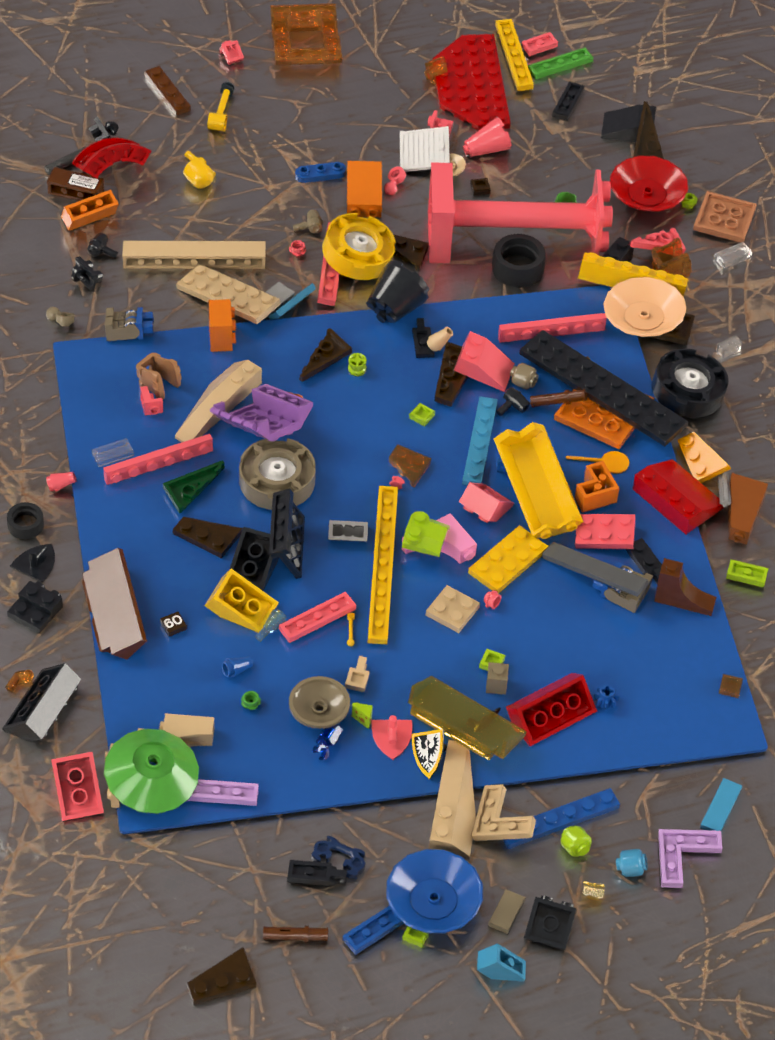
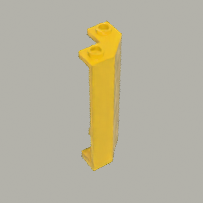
M532 422L519 432L507 429L495 437V444L532 536L547 539L576 530L577 526L583 523V520L544 425Z

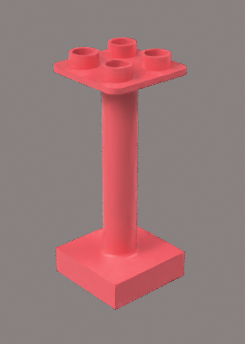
M431 162L428 202L429 263H450L453 227L585 229L591 238L592 253H596L599 256V252H606L609 249V231H603V227H612L613 208L612 206H604L603 202H610V181H602L601 170L596 169L593 193L586 203L454 200L452 163Z

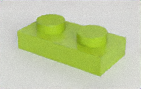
M731 559L726 579L764 588L769 568Z

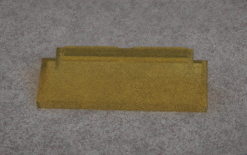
M433 676L411 687L408 703L412 705L410 711L412 716L436 730L444 729V734L448 735L451 739L488 760L494 755L504 759L526 735V731Z

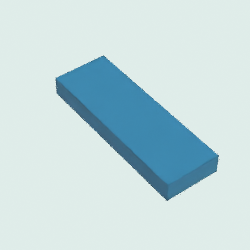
M312 283L268 317L271 320L281 317L316 290L314 284Z
M723 778L701 823V829L722 831L742 790V785Z

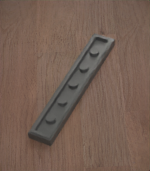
M552 542L542 553V557L545 560L637 597L649 584L646 578L556 542Z

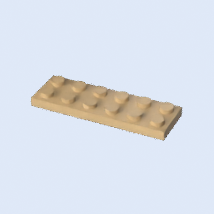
M201 264L176 283L177 289L208 303L209 300L231 299V307H235V315L255 324L260 323L281 305L279 298Z

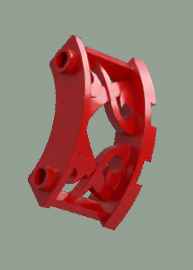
M106 138L84 148L75 157L72 164L97 179L106 168L116 162H135L143 166L152 151L129 139Z

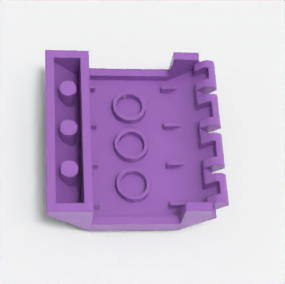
M264 384L252 389V404L228 413L225 411V403L221 401L214 404L210 412L234 427L241 428L268 441H276L284 435H291L294 431L301 429L313 407V402Z

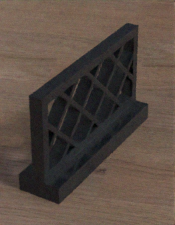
M289 488L273 493L269 555L272 558L279 557L294 577L298 579L302 578L305 516L293 502L294 493Z

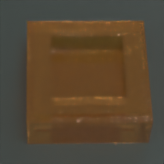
M723 674L719 694L739 698L743 678Z

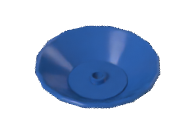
M424 849L407 855L393 867L387 879L386 898L393 913L407 926L424 933H447L462 928L476 916L483 902V883L476 869L462 856L446 850Z

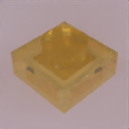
M584 882L582 895H586V898L598 900L599 897L603 898L605 885Z

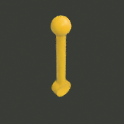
M350 612L347 614V619L349 620V639L347 640V645L351 647L355 643L353 640V620L355 619V614Z

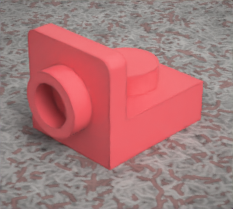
M228 40L221 45L219 52L224 54L228 65L244 60L237 40L232 42Z
M434 110L433 115L428 118L427 125L430 128L449 126L450 136L453 121L437 118V111Z
M148 386L140 387V400L145 416L163 413V399H154L153 393H149Z

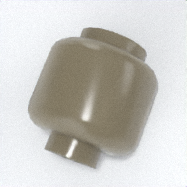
M525 363L514 366L510 372L512 383L525 390L530 387L533 388L539 377L537 370Z

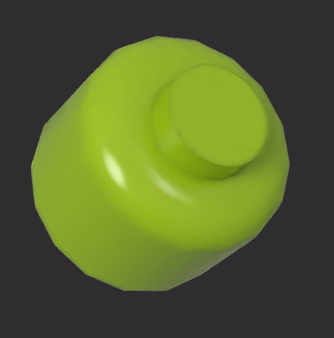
M569 826L562 832L560 842L571 856L579 857L589 852L592 840L582 827Z

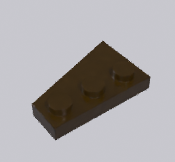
M183 517L173 528V534L222 559L241 536L243 528Z
M244 947L187 982V988L193 1005L256 988V981Z

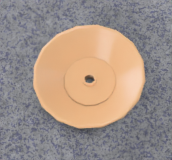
M650 277L630 278L616 284L607 293L603 303L605 315L614 327L626 334L640 337L660 336L673 331L683 321L687 310L684 297L676 287L663 280Z

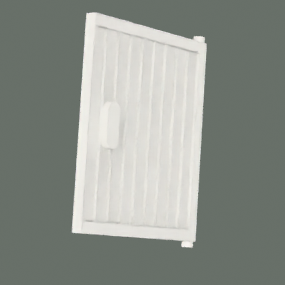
M449 126L400 131V167L405 172L431 169V162L450 163Z

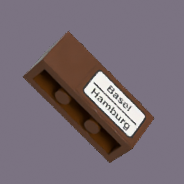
M54 167L47 180L48 194L81 201L103 193L104 178L98 177L96 179L91 175Z

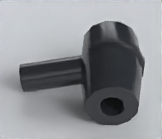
M98 233L89 242L87 247L88 253L94 257L99 256L101 252L115 259L118 255L117 251L106 247L108 237L104 233Z
M511 387L504 393L503 398L506 402L496 412L502 416L509 408L514 407L523 413L530 406V402L520 391Z

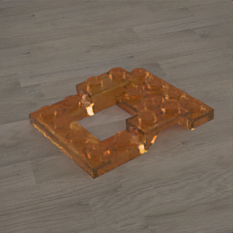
M335 3L270 5L276 65L342 63ZM321 31L324 48L291 49L289 32Z

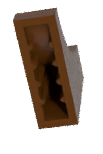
M664 558L654 602L712 616L716 596L707 594L695 587L686 577L682 562Z

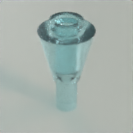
M273 609L263 628L257 633L255 638L261 642L268 634L279 629V625L286 622V615L281 610L276 611Z

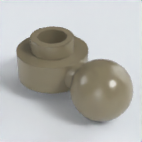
M50 307L46 311L47 318L50 321L60 323V326L68 327L74 323L75 315L73 313L60 312L57 307Z

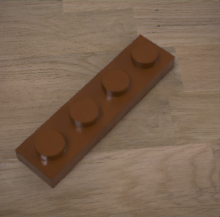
M160 66L145 71V77L175 116L191 111V105Z

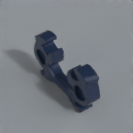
M327 836L326 841L315 843L314 852L311 853L313 862H321V859H326V863H329L332 859V851L337 850L351 858L346 859L343 863V870L349 869L347 870V878L357 879L358 875L365 870V861L363 859L365 858V852L363 850L348 847L332 836Z

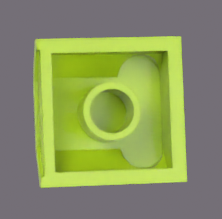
M414 512L410 516L406 527L402 548L440 557L441 549L450 526L430 519L425 512Z

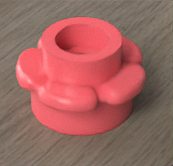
M295 240L291 243L289 251L294 256H301L306 253V246L303 241Z
M489 591L485 595L484 602L486 608L495 609L500 604L501 595L497 591Z

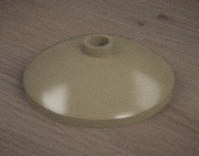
M314 676L300 681L292 689L289 697V708L293 717L301 724L317 729L329 728L337 725L347 716L350 708V696L340 682L329 677Z

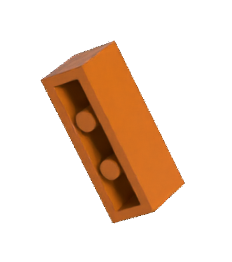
M108 190L64 206L61 218L70 231L114 215L119 203L112 191Z

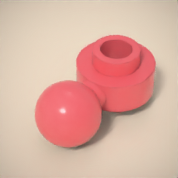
M394 167L388 173L390 182L384 185L385 194L394 195L397 192L396 184L402 183L406 178V172L402 167Z

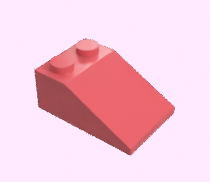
M470 331L462 346L454 371L505 392L510 372L515 363L487 338Z
M93 752L51 759L62 821L103 814Z

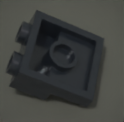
M29 581L18 593L19 599L7 611V616L40 634L63 608L61 594L56 590H47L39 581L36 583Z
M541 895L540 898L535 897L524 939L566 951L577 908H574V904L562 901L561 904L553 902V898Z

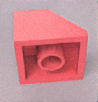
M469 482L459 500V503L464 505L463 508L470 513L475 512L479 515L478 518L486 523L497 522L514 505V502L486 484Z

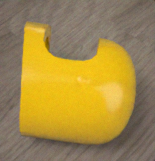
M202 157L191 160L183 171L188 181L198 189L208 187L214 179L213 170Z

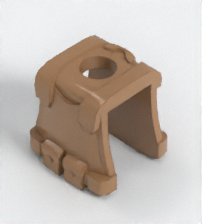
M151 353L136 365L140 387L148 386L149 391L154 393L156 398L165 399L162 378L176 388L181 385L180 366L173 359H165L158 353Z

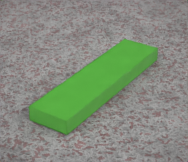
M585 47L530 64L528 68L530 74L536 80L593 62V56Z

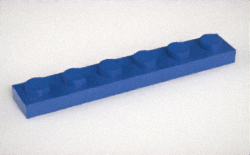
M609 788L533 816L536 823L532 838L504 839L503 841L506 847L511 849L619 809L620 803L612 789Z

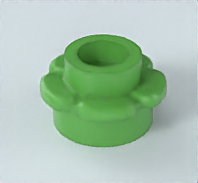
M247 691L241 698V705L245 709L254 710L261 704V699L255 691Z

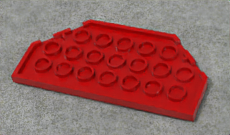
M494 34L461 35L437 54L432 61L440 109L450 111L454 117L462 122H469L476 130H480L497 117L505 125L503 126L504 129H510V116Z

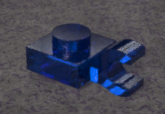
M339 725L324 728L315 741L317 745L314 746L312 752L318 753L321 751L319 760H326L329 757V746H333L338 742L339 736L343 731Z

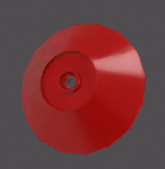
M636 156L625 159L615 166L610 175L611 189L617 199L627 206L641 211L659 212L673 208L684 200L688 192V181L682 170L669 160L656 156Z

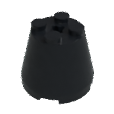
M391 260L384 266L366 305L377 314L376 317L380 322L395 323L427 301L429 298L427 293L429 287L415 270L411 272L403 267L402 262Z

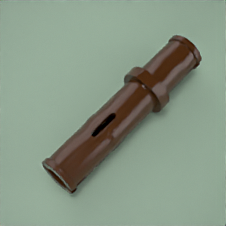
M586 389L576 391L564 390V392L530 396L532 408L562 403L569 405L571 402L587 401Z
M309 925L304 927L264 926L263 940H304V943L309 941L328 942V927L309 928Z

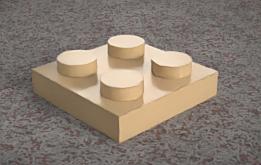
M446 585L426 610V616L460 633L480 608V602Z

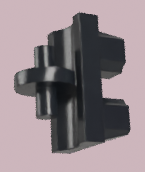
M98 116L94 118L96 124L88 128L96 141L111 138L110 135L115 136L119 129L116 122L107 121L106 125L103 126Z
M80 256L76 257V265L71 270L72 280L75 282L81 281L89 290H94L96 283H101L103 273L100 270L94 271L93 263L90 260L84 261Z

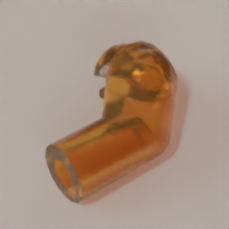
M31 670L15 672L6 684V690L14 692L18 685L31 682L34 673Z

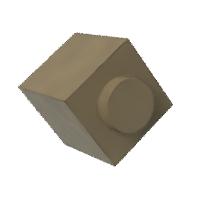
M489 662L486 693L506 695L509 664Z

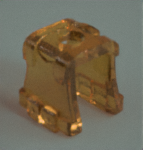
M679 237L662 247L658 246L652 249L653 270H663L669 274L682 275L685 278L690 276L692 272L691 260L687 252L683 253L682 242Z

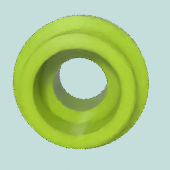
M687 193L681 204L687 209L694 208L698 198L692 193Z

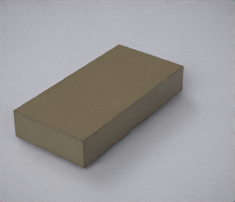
M506 889L488 926L508 934L525 902V897Z

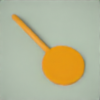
M619 451L607 452L602 456V459L566 456L568 460L604 461L610 473L614 474L622 473L629 467L628 457Z

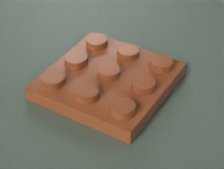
M707 191L693 230L744 243L757 204Z

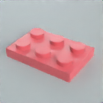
M580 514L583 523L578 525L576 529L575 547L577 549H634L635 514Z

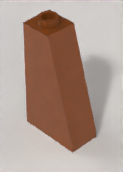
M735 473L731 474V505H728V532L730 540L747 545L766 496L767 483Z

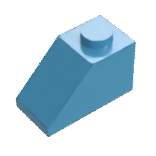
M497 943L478 951L477 971L490 979L524 981L526 961Z

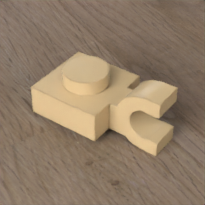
M359 656L356 668L350 667L345 688L365 692L370 671H366L367 657Z

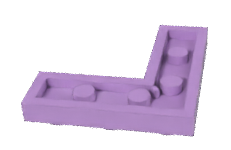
M659 829L658 844L661 887H683L681 852L722 853L721 831Z

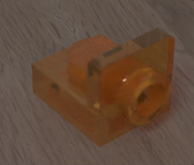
M444 56L425 63V77L433 85L436 84L435 76L448 72Z

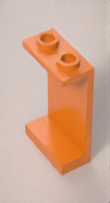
M347 161V213H358L357 217L372 216L381 218L382 161Z

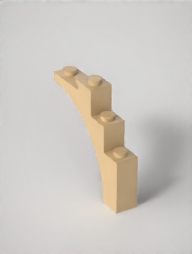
M165 713L164 721H160L159 730H164L181 738L189 747L212 746L214 717ZM108 787L107 799H111V807L120 808L121 802L110 792Z

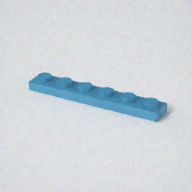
M479 397L462 485H468L469 482L482 483L498 399Z

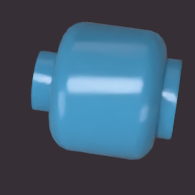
M640 849L623 850L620 853V858H616L617 871L621 870L624 877L642 876L644 870H647L646 853L643 854Z

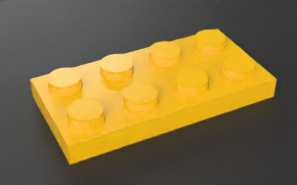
M519 525L469 567L468 573L490 590H495L499 594L542 557V553L549 546L537 537H533L529 531Z

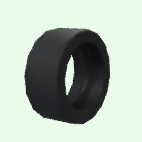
M22 502L11 507L7 513V527L10 534L19 539H31L39 535L44 528L41 508L29 502ZM23 515L33 516L37 519L35 523L29 526H19L14 523L15 519Z

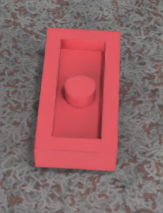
M548 32L522 41L521 47L529 56L558 47V41Z

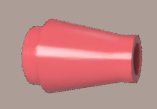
M74 472L50 474L46 478L49 490L57 492L75 483L76 476Z

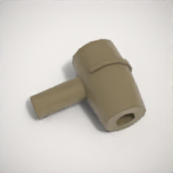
M310 210L307 213L306 222L293 225L294 232L309 228L311 233L317 234L322 231L323 220L317 210Z

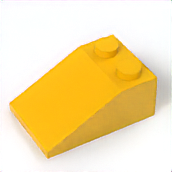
M230 569L222 576L204 606L223 619L261 633L279 602L236 571Z

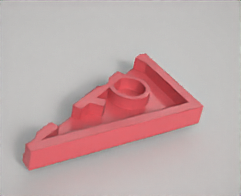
M671 228L669 232L663 230L659 233L648 234L644 239L637 237L632 239L629 244L633 248L683 255L686 251L675 228Z

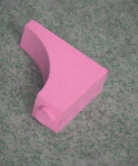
M451 513L436 520L450 526L441 549L442 553L451 556L459 564L469 561L476 556L477 543ZM402 548L405 554L414 552L412 550Z

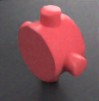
M393 476L389 485L402 489V484L405 481L399 476Z

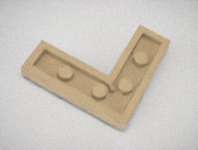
M503 784L485 785L472 838L474 841L532 838L536 820L533 816L499 818L506 788Z

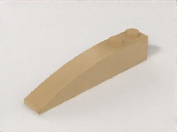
M249 360L233 363L209 384L175 434V439L185 442L204 435L221 420L210 412L213 405L223 401L225 403V411L229 413L252 392V389L262 384V368Z
M448 740L428 849L446 850L459 856L470 858L476 812L469 743Z

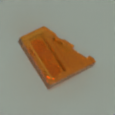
M397 445L389 456V463L398 469L402 477L405 476L410 481L412 487H415L431 464V458Z

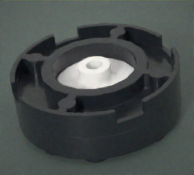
M694 349L672 350L660 358L652 379V391L655 398L660 404L677 415L692 419L705 417L717 411L723 402L729 383L727 372L722 364L709 354L707 358L696 354L697 350Z

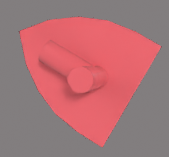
M394 715L390 716L389 720H371L372 734L377 746L386 756L394 760L403 753L411 740L412 720H397V717Z

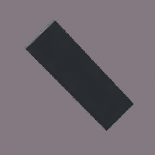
M569 81L552 112V117L568 121L584 92L585 86Z

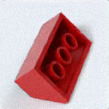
M571 673L506 707L512 725L529 746L597 712L584 675Z

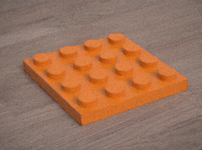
M587 398V401L571 402L569 405L563 403L554 414V420L619 450L635 429L589 398Z

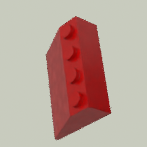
M673 459L648 465L635 474L633 490L685 534H688L725 508L720 504L719 497Z

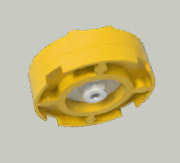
M347 213L336 217L329 224L322 245L323 255L328 264L340 275L352 279L371 280L378 278L384 266L392 260L395 253L396 241L391 230L380 220L372 216L366 219L357 217L358 213Z

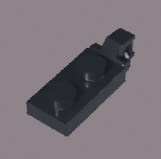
M416 318L417 328H412L416 358L434 357V351L427 345V340L431 335V328L425 327L424 318Z
M643 538L634 541V549H626V552L644 575L645 573L653 575V579L658 585L662 564Z
M290 860L287 882L326 886L346 884L347 870L337 869V867L332 866V863Z

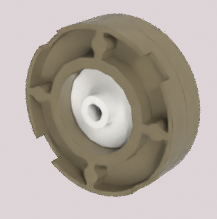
M287 438V442L268 441L267 439L259 440L250 445L241 456L239 466L241 491L253 504L272 510L273 493L290 488L294 493L293 502L298 506L310 497L315 487L316 468L314 457L307 447Z

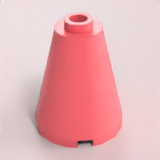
M500 118L493 119L464 141L462 148L465 155L475 157L511 149V139L508 131L504 130L503 126L505 125Z

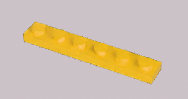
M512 19L496 20L495 26L517 91L532 90L534 83Z

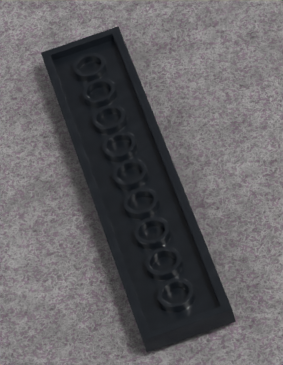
M544 330L539 332L520 349L519 354L573 389H586L587 398L664 447L688 425V421Z

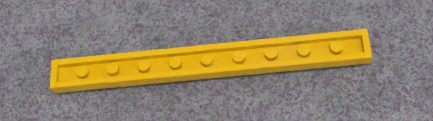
M379 486L368 628V643L387 644L398 496V487Z

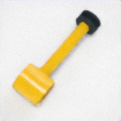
M224 82L220 89L222 97L217 113H209L207 129L225 132L227 115L223 113L228 97L233 95L235 89L232 83Z

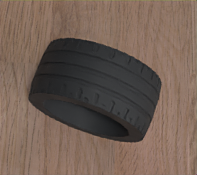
M511 234L503 237L496 243L493 251L492 269L495 277L501 283L516 288L536 284L543 276L545 269L546 252L544 246L539 240L525 234ZM515 255L524 256L531 259L533 263L524 266L513 265L507 262L505 258Z

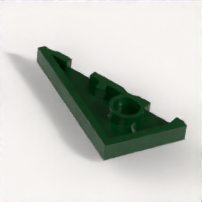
M224 461L216 462L163 483V489L178 513H182L225 469Z

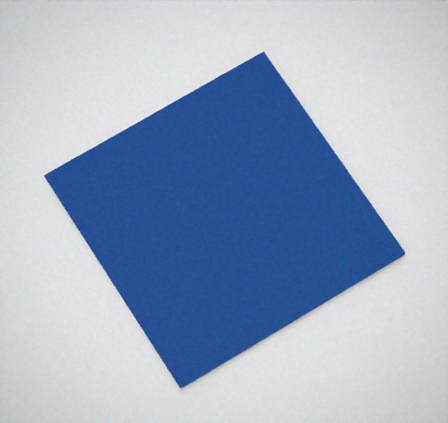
M600 285L422 304L395 323L380 322L376 317L377 314L372 309L262 320L258 324L253 322L236 323V331H232V333L236 332V343L232 344L233 351L211 352L209 326L156 331L152 334H144V339L140 340L137 337L128 340L107 341L106 337L53 343L70 472L73 471L76 476V482L72 483L83 569L84 572L90 570L89 561L116 548L123 549L147 642L128 659L111 655L108 652H100L92 624L93 614L90 612L108 750H110L111 743H115L127 733L138 731V728L159 730L160 721H164L165 713L214 717L215 729L212 746L190 747L199 765L198 779L259 784L257 806L186 801L174 810L154 814L138 812L121 803L120 808H117L121 834L438 794L446 751H443L441 762L431 779L422 773L416 763L413 754L412 736L403 753L392 760L377 746L372 734V724L370 729L366 728L352 717V703L354 702L372 705V720H389V717L394 715L397 717V720H412V734L444 729V743L448 745V740L469 743L473 789L484 788L485 785H511L767 751V741L699 528L696 527L688 534L683 533L633 490L635 474L648 465L672 459L677 462L671 442L664 447L635 428L619 450L554 420V414L562 404L532 408L530 403L528 409L523 413L511 407L502 416L498 415L497 412L495 413L482 483L514 502V505L497 522L486 523L478 518V514L466 511L463 508L464 505L459 503L468 486L462 485L479 397L498 399L497 410L506 402L503 398L505 392L468 377L452 407L434 401L445 345L442 350L434 351V357L416 358L412 328H417L416 318H424V325L431 328V335L445 327H449L453 331V336L448 340L450 343L463 346L471 331L492 342L515 363L514 366L525 363L534 367L539 377L533 388L530 387L525 390L512 383V376H510L506 390L513 387L520 391L530 402V396L560 393L564 392V390L573 391L574 389L519 354L520 349L531 339L499 342V325L605 313L603 303L607 293L613 287ZM608 318L604 331L554 336L639 391L653 397L658 402L652 391V381L637 336L626 334L614 327ZM329 328L352 347V353L303 382L299 380L302 369L309 363L312 353L319 346L321 339L325 338ZM158 353L162 358L177 361L181 370V385L176 388L162 378L165 391L163 413L145 416L140 400V385L136 365L147 355ZM361 353L366 357L367 363L364 375L353 376L348 372V359L350 355ZM249 360L262 368V384L259 386L268 384L286 392L299 394L304 399L313 402V407L301 429L276 440L287 442V438L303 444L312 453L315 460L314 490L305 502L297 506L305 516L302 578L296 579L279 558L264 589L266 594L279 603L261 633L223 619L204 606L222 576L229 571L240 537L221 559L174 535L173 528L183 517L239 528L247 527L270 534L272 510L258 507L250 502L242 493L239 484V466L242 454L250 445L265 438L219 420L204 434H210L213 439L212 452L109 485L104 480L103 468L182 443L175 439V434L209 384L233 363ZM252 392L230 412L252 404ZM419 403L435 411V416L425 427L409 418V414ZM532 422L544 425L574 500L576 485L585 482L586 465L596 462L568 460L566 456L602 459V456L610 451H619L625 454L629 459L628 469L619 474L611 473L619 486L617 503L582 513L575 501L580 514H635L634 541L643 538L661 564H663L664 558L682 562L683 570L688 580L701 591L716 596L712 616L654 602L657 590V583L654 579H652L651 587L644 599H642L641 604L636 612L633 613L609 601L607 598H601V591L592 587L594 579L545 560L543 557H540L499 593L501 601L495 609L486 608L484 597L492 590L468 573L469 567L519 525L531 533L508 474L497 472V461L500 454L494 438L507 429L519 432ZM223 460L225 469L182 513H178L163 489V483ZM399 476L405 483L402 484V489H398L388 642L387 644L368 643L379 486H390L389 482L392 481V477ZM422 511L427 513L430 519L438 520L451 513L477 543L476 556L469 561L459 564L454 558L442 552L440 557L416 551L405 554L402 550V537H404L410 516L414 512ZM329 520L368 522L367 542L328 540ZM576 530L547 539L538 538L548 546L552 542H556L614 566L617 561L623 563L622 566H628L633 571L644 575L626 552V549H577L575 547ZM446 585L480 602V608L460 633L426 616V610ZM344 592L356 604V610L351 612L355 614V619L353 620V640L355 643L351 647L347 645V640L349 639V620L347 619V614L291 643L279 631L280 624ZM178 611L187 625V630L169 637L160 623V618ZM486 649L504 654L505 661L503 664H509L506 695L486 693L488 671L479 668ZM359 656L367 657L366 671H370L365 692L346 688L350 696V708L347 716L340 723L329 728L317 729L305 726L293 717L289 708V697L292 689L300 681L314 676H324L340 682L345 687L350 667L356 668ZM251 657L253 661L252 668L233 678L224 675L222 662L227 658ZM571 673L584 675L597 712L529 746L512 725L506 707ZM606 684L611 685L613 688L616 687V694H620L615 708L611 707L607 710L600 706L597 707V700H594V692H597L598 686L602 687ZM255 691L259 695L261 704L258 705L257 709H245L241 705V698L245 692ZM498 707L501 708L494 721L485 730L474 733V729L466 726L469 719L479 723L483 717L488 716Z

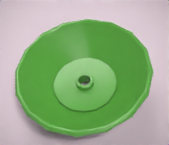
M142 729L127 733L113 744L105 758L104 776L110 792L123 805L138 812L159 814L174 810L190 799L198 784L199 765L192 749L181 738L164 730Z

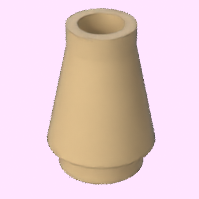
M445 327L430 335L427 340L428 347L435 352L442 350L450 337L453 336V331L449 327Z

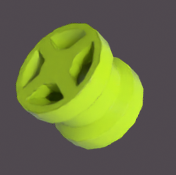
M361 353L350 355L348 359V372L353 376L364 375L366 372V357Z

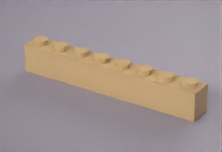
M123 241V268L194 269L201 264L210 269H265V241Z

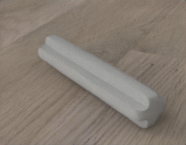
M724 472L718 475L720 504L723 507H727V505H731L729 473Z

